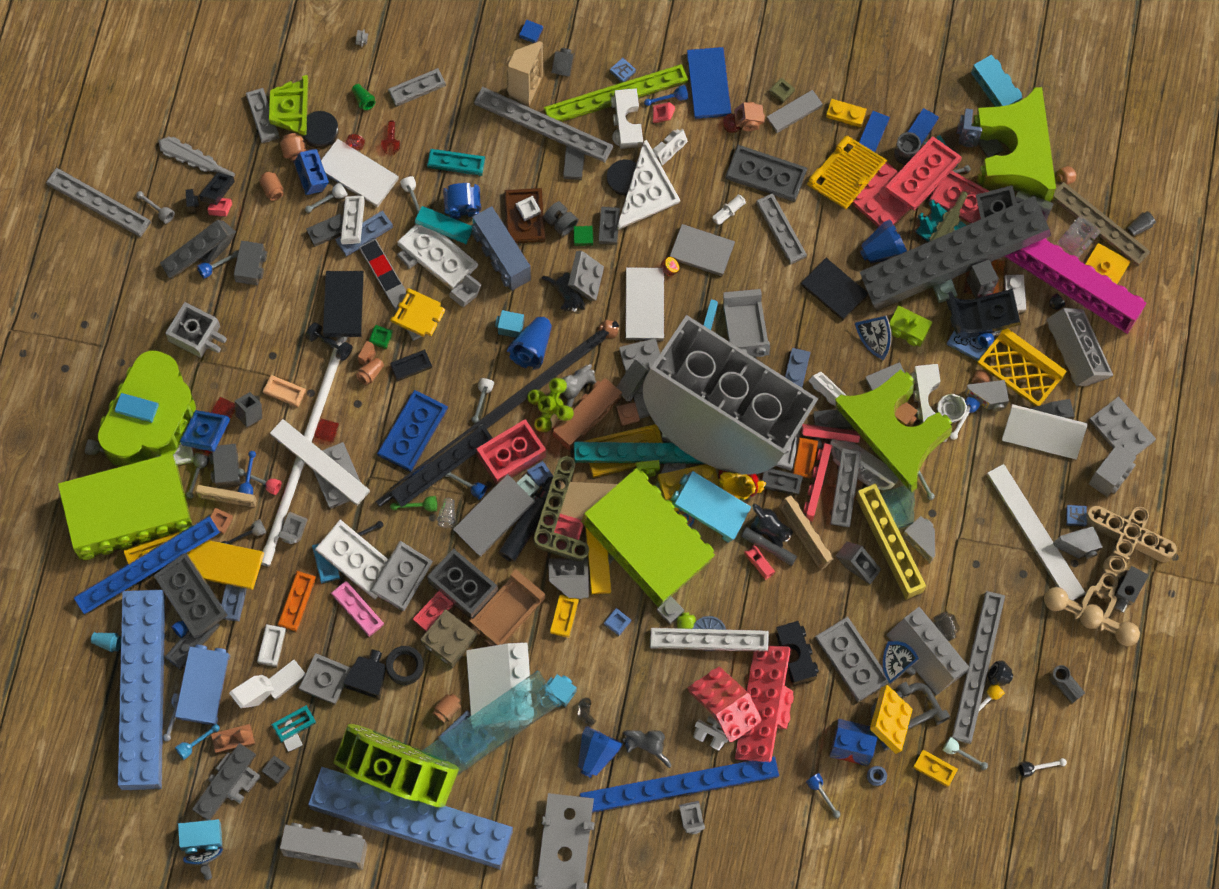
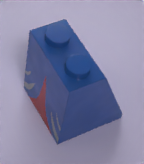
M838 718L829 757L868 766L874 755L877 736L870 730V726Z

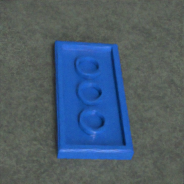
M723 47L687 50L694 118L731 116Z
M414 390L377 455L412 472L447 412L448 406Z

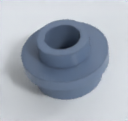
M874 766L869 769L867 779L873 786H881L887 780V773L884 768ZM875 773L880 775L879 780L874 779L873 775Z

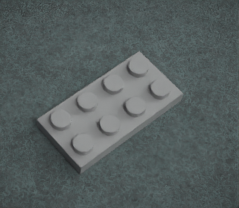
M656 338L619 347L625 372H627L635 359H639L650 370L660 355ZM644 382L633 397L640 419L650 416L643 397Z

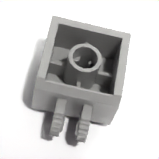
M184 302L165 333L169 342L202 358L207 348L216 353L220 352L221 348L211 342L213 338L222 343H225L227 340L226 337L218 333L220 324L217 318Z

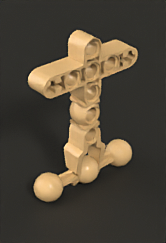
M1093 506L1086 515L1087 526H1093L1096 531L1117 540L1112 554L1103 563L1104 571L1101 574V578L1096 586H1091L1088 589L1081 604L1070 600L1063 588H1050L1044 596L1046 607L1052 611L1064 609L1074 614L1075 619L1080 618L1082 625L1086 628H1099L1100 632L1105 629L1115 634L1117 641L1121 645L1132 646L1140 638L1138 626L1131 622L1119 624L1108 618L1117 601L1114 593L1118 581L1126 574L1127 562L1134 549L1160 562H1168L1176 553V545L1174 542L1144 528L1149 517V513L1144 507L1134 508L1129 517L1125 519L1100 506ZM1134 515H1139L1142 521L1136 520ZM1109 523L1116 524L1117 528H1111ZM1126 531H1131L1135 537L1128 536ZM1144 540L1151 541L1152 546L1145 544ZM1119 547L1126 549L1127 553H1121ZM1111 564L1118 565L1119 570H1114ZM1103 580H1108L1112 586H1106ZM1097 595L1100 599H1105L1107 607L1104 613L1098 605H1087L1091 596Z

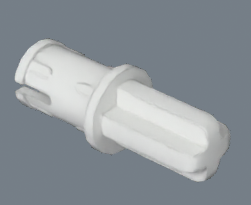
M738 194L728 204L725 203L723 208L712 217L714 222L720 225L730 216H734L735 212L746 203L745 199Z

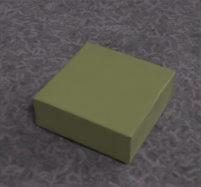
M780 78L769 90V93L782 104L795 92V88L783 78Z

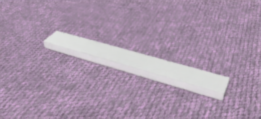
M1003 464L988 472V478L1056 586L1063 588L1072 601L1086 594L1057 547L1054 546L1052 539L1006 466Z

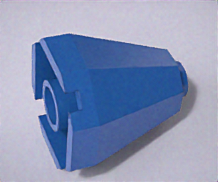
M890 219L883 222L861 245L863 250L860 253L864 261L868 260L870 263L882 262L907 252L900 235L896 231L897 229Z
M585 727L582 733L578 767L582 769L580 773L588 777H592V775L597 776L620 751L623 743L597 730Z

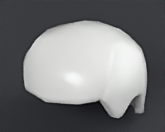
M948 394L943 396L938 402L937 412H940L942 416L944 414L947 415L952 423L960 421L965 416L967 405L963 397Z

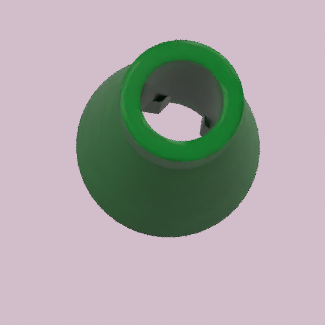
M355 84L351 91L359 107L366 111L370 110L376 103L375 97L360 84Z

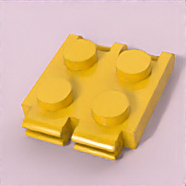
M407 288L403 301L399 302V308L390 321L422 337L425 334L432 336L437 327V323L433 320L440 322L445 309L440 307V302ZM411 295V298H410L409 302H408L407 305H406L405 303H406V301L408 300L409 296ZM402 309H403L404 311H403V313L401 314L400 318L398 319V316H399L400 312H401Z

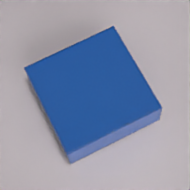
M526 20L519 38L536 43L543 31V26Z

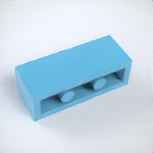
M992 55L973 65L971 74L995 107L1014 104L1022 100L1021 91L1015 88L1010 76L1007 73L1005 74L1000 62L997 59L995 60Z

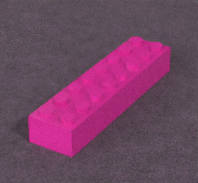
M1046 238L1004 256L1127 334L1147 304L1140 296L1131 294L1124 286L1112 282L1108 276L1096 272L1092 266L1080 262L1076 256L1069 255L1060 246L1053 245Z

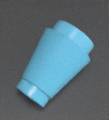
M94 632L91 637V643L110 652L119 651L121 648V636H118L117 633Z

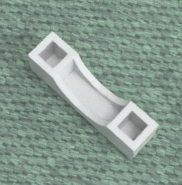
M938 364L915 366L913 373H911L916 389L913 391L914 402L918 403L916 417L918 418L917 420H920L921 424L927 417L936 414L929 406L928 395L936 390L941 382Z

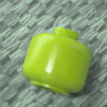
M689 612L682 613V616L676 619L678 629H692L696 622V617L689 615Z

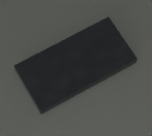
M326 271L323 337H362L364 271Z

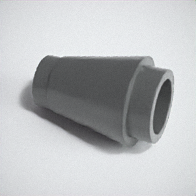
M1142 212L1127 227V230L1134 237L1153 228L1156 221L1150 212Z

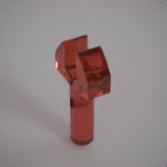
M393 120L388 121L387 139L381 140L382 150L386 154L388 153L387 147L390 143L394 146V154L400 149V140L395 139V121Z

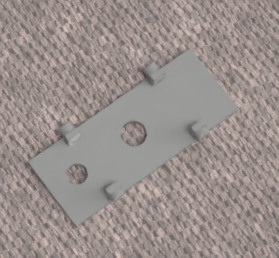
M548 793L545 817L542 816L544 829L538 877H535L534 885H537L536 889H587L584 877L590 830H594L595 822H591L594 798ZM571 808L575 811L576 815L572 820L564 817L566 809ZM562 847H568L572 851L571 859L566 862L558 858L557 853Z

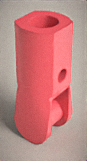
M755 545L752 546L751 550L744 552L747 559L755 566L765 580L775 573L774 569ZM756 555L759 557L757 561L753 558Z

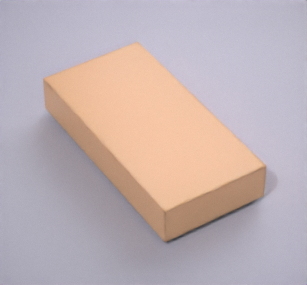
M271 375L263 393L298 408L306 393V389Z

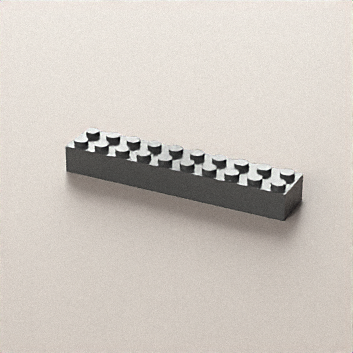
M1034 196L860 272V275L876 311L969 272L973 265L986 260L992 262L1050 237L1051 233Z

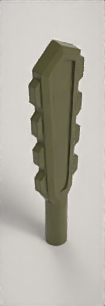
M962 191L954 207L949 212H945L942 217L943 222H939L936 227L937 232L931 235L930 241L955 231L954 226H958L960 221V209L968 196L966 192Z

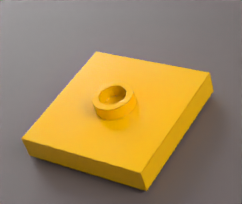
M1098 243L1085 265L1092 266L1096 272L1108 276L1112 282L1118 284L1131 261Z

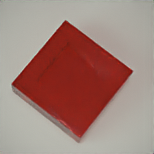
M321 418L315 438L334 443L340 426L339 423Z

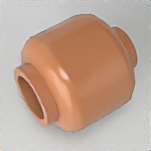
M297 133L283 136L280 142L283 157L290 159L291 162L295 161L300 152L306 151L304 139L302 136H298Z

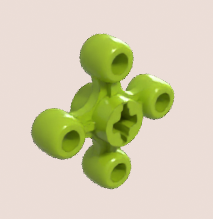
M553 378L549 382L551 392L548 396H545L544 392L535 389L528 393V401L531 404L538 405L539 410L542 412L541 417H538L534 423L537 431H550L552 428V421L550 419L554 414L563 421L573 418V409L570 406L563 405L562 400L559 398L560 393L565 392L567 388V383L564 379Z

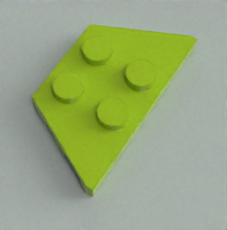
M307 75L302 76V80L292 83L290 81L281 87L270 90V124L306 135Z

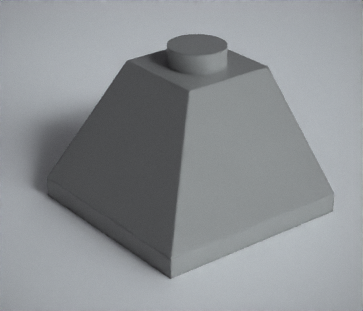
M568 558L549 559V581L569 598H588V558L580 562Z

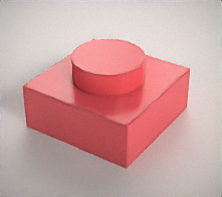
M222 198L217 205L210 204L207 209L208 214L227 217L232 206L231 199Z

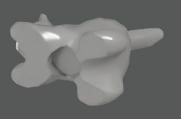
M591 364L576 370L573 376L568 375L561 378L567 383V388L562 393L568 400L566 406L572 407L574 398L585 384L594 385L596 383L595 371L591 369Z

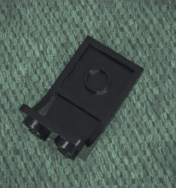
M1013 289L969 300L958 299L953 295V292L948 293L949 299H946L948 309L951 310L952 314L950 316L951 324L955 329L956 335L960 334L962 340L977 337L983 333H992L1021 325Z

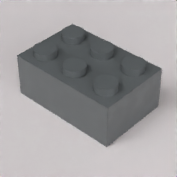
M454 548L427 576L428 583L444 594L470 619H473L498 592V586Z

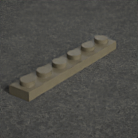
M1063 182L1055 190L1052 197L1054 201L1138 267L1149 255L1150 251L1066 183Z

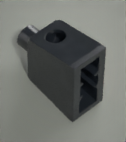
M371 649L368 659L359 656L344 680V688L380 700L386 673L385 665L379 663L382 653Z

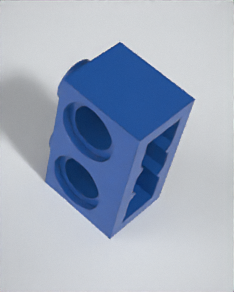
M317 149L300 152L294 164L305 195L323 192L329 181Z

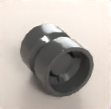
M905 132L898 137L894 157L900 164L906 165L919 151L921 146L919 137L911 132Z
M558 201L546 211L543 219L550 226H555L554 230L564 237L574 229L579 219L572 212H567L568 208Z

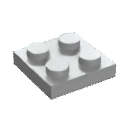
M576 251L568 286L589 301H596L604 266L585 252Z
M315 653L299 690L336 705L344 688V680L351 668Z

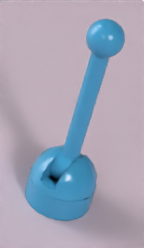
M213 725L212 729L190 744L182 742L177 745L175 749L183 760L188 758L192 754V747L213 732H218L220 729L219 725Z

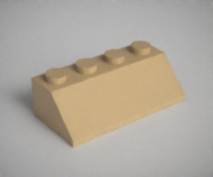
M540 41L515 50L512 57L509 56L506 62V67H508L506 83L508 84L507 92H509V99L526 106H530L543 77V42Z

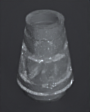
M451 498L443 500L437 516L440 527L452 528L453 524L456 523L455 500Z

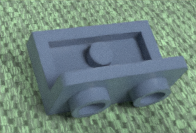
M967 108L964 115H960L956 134H960L958 144L965 147H976L982 128L971 126L973 109Z

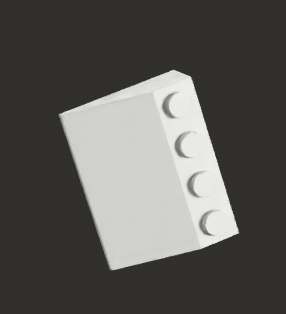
M509 643L466 650L471 727L488 728L531 725L533 709L527 643Z

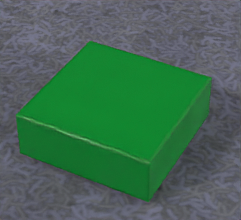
M574 226V246H593V226Z
M375 325L369 342L375 346L387 349L393 330Z

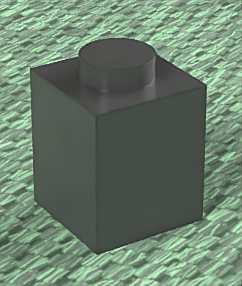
M251 392L234 401L235 415L246 427L262 419V404Z

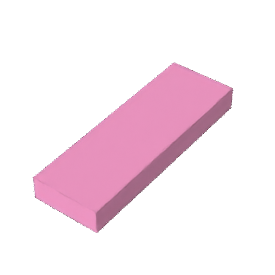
M347 581L331 593L368 637L384 626L381 619Z

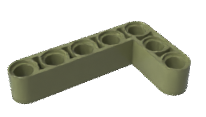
M565 456L559 459L533 543L540 550L580 562L589 553L588 545L583 541L554 532L575 468L574 460L571 457ZM564 462L568 463L571 469L564 471L560 465ZM562 481L565 487L558 489L555 486V482ZM549 500H558L559 506L552 507L549 504ZM543 518H552L553 524L550 526L544 524ZM544 535L548 541L545 544H541L538 542L537 537ZM563 541L566 544V548L559 550L556 547V542ZM581 547L585 553L582 556H578L574 549Z

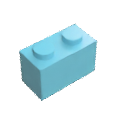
M219 819L178 824L179 846L185 853H196L198 849L216 851L218 847H222L221 822Z

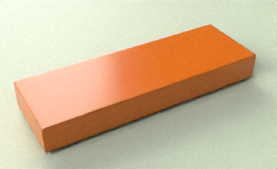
M300 571L296 572L278 622V627L297 632L316 576Z

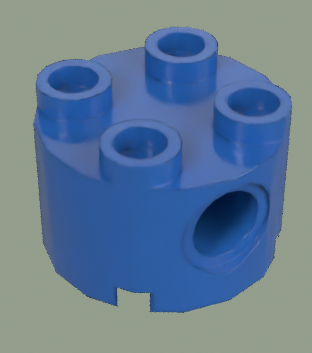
M457 183L449 185L448 190L443 188L444 211L451 218L459 219L461 215L473 217L481 211L480 187L474 184V187H470V183Z

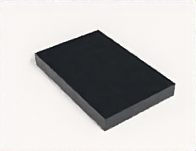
M825 258L801 283V286L842 321L868 296L867 291L828 258Z

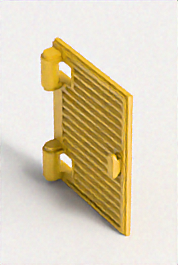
M846 135L837 144L836 150L825 163L810 176L807 186L847 209L887 160ZM847 144L853 147L848 153L844 151ZM820 176L825 179L821 185L816 183Z

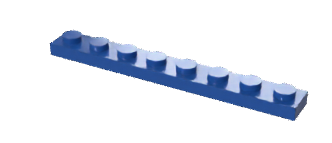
M209 515L74 596V599L82 612L86 614L171 563L182 554L189 552L219 534L220 531Z

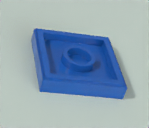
M195 410L180 443L182 446L215 452L230 421L229 417Z

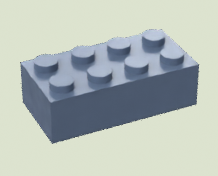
M491 206L473 216V224L471 225L473 229L472 235L477 242L480 241L482 244L481 248L485 256L491 258V265L496 272L499 271L502 275L500 278L504 286H509L512 291L531 281V267L493 207Z

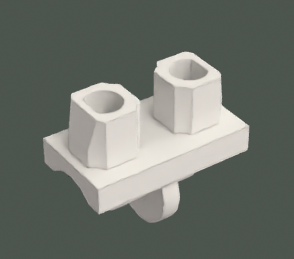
M710 716L707 719V722L713 724V726L699 719L695 724L697 728L694 738L703 742L708 733L714 736L710 746L720 750L728 740L724 732L717 729V727H721L716 719Z

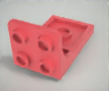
M720 666L711 670L707 675L688 687L690 694L716 719L729 742L735 741L761 723V717L749 693Z

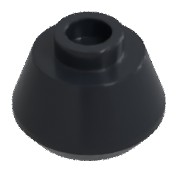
M1003 660L996 661L988 673V680L991 685L1005 686L1013 679L1012 669Z

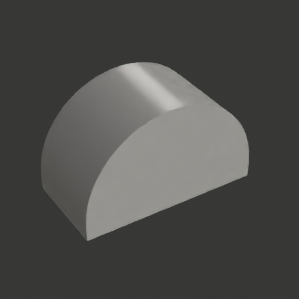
M688 315L685 316L649 370L643 384V397L646 408L655 424L667 438L695 459L714 468L739 474H758L776 466L818 400L814 395Z

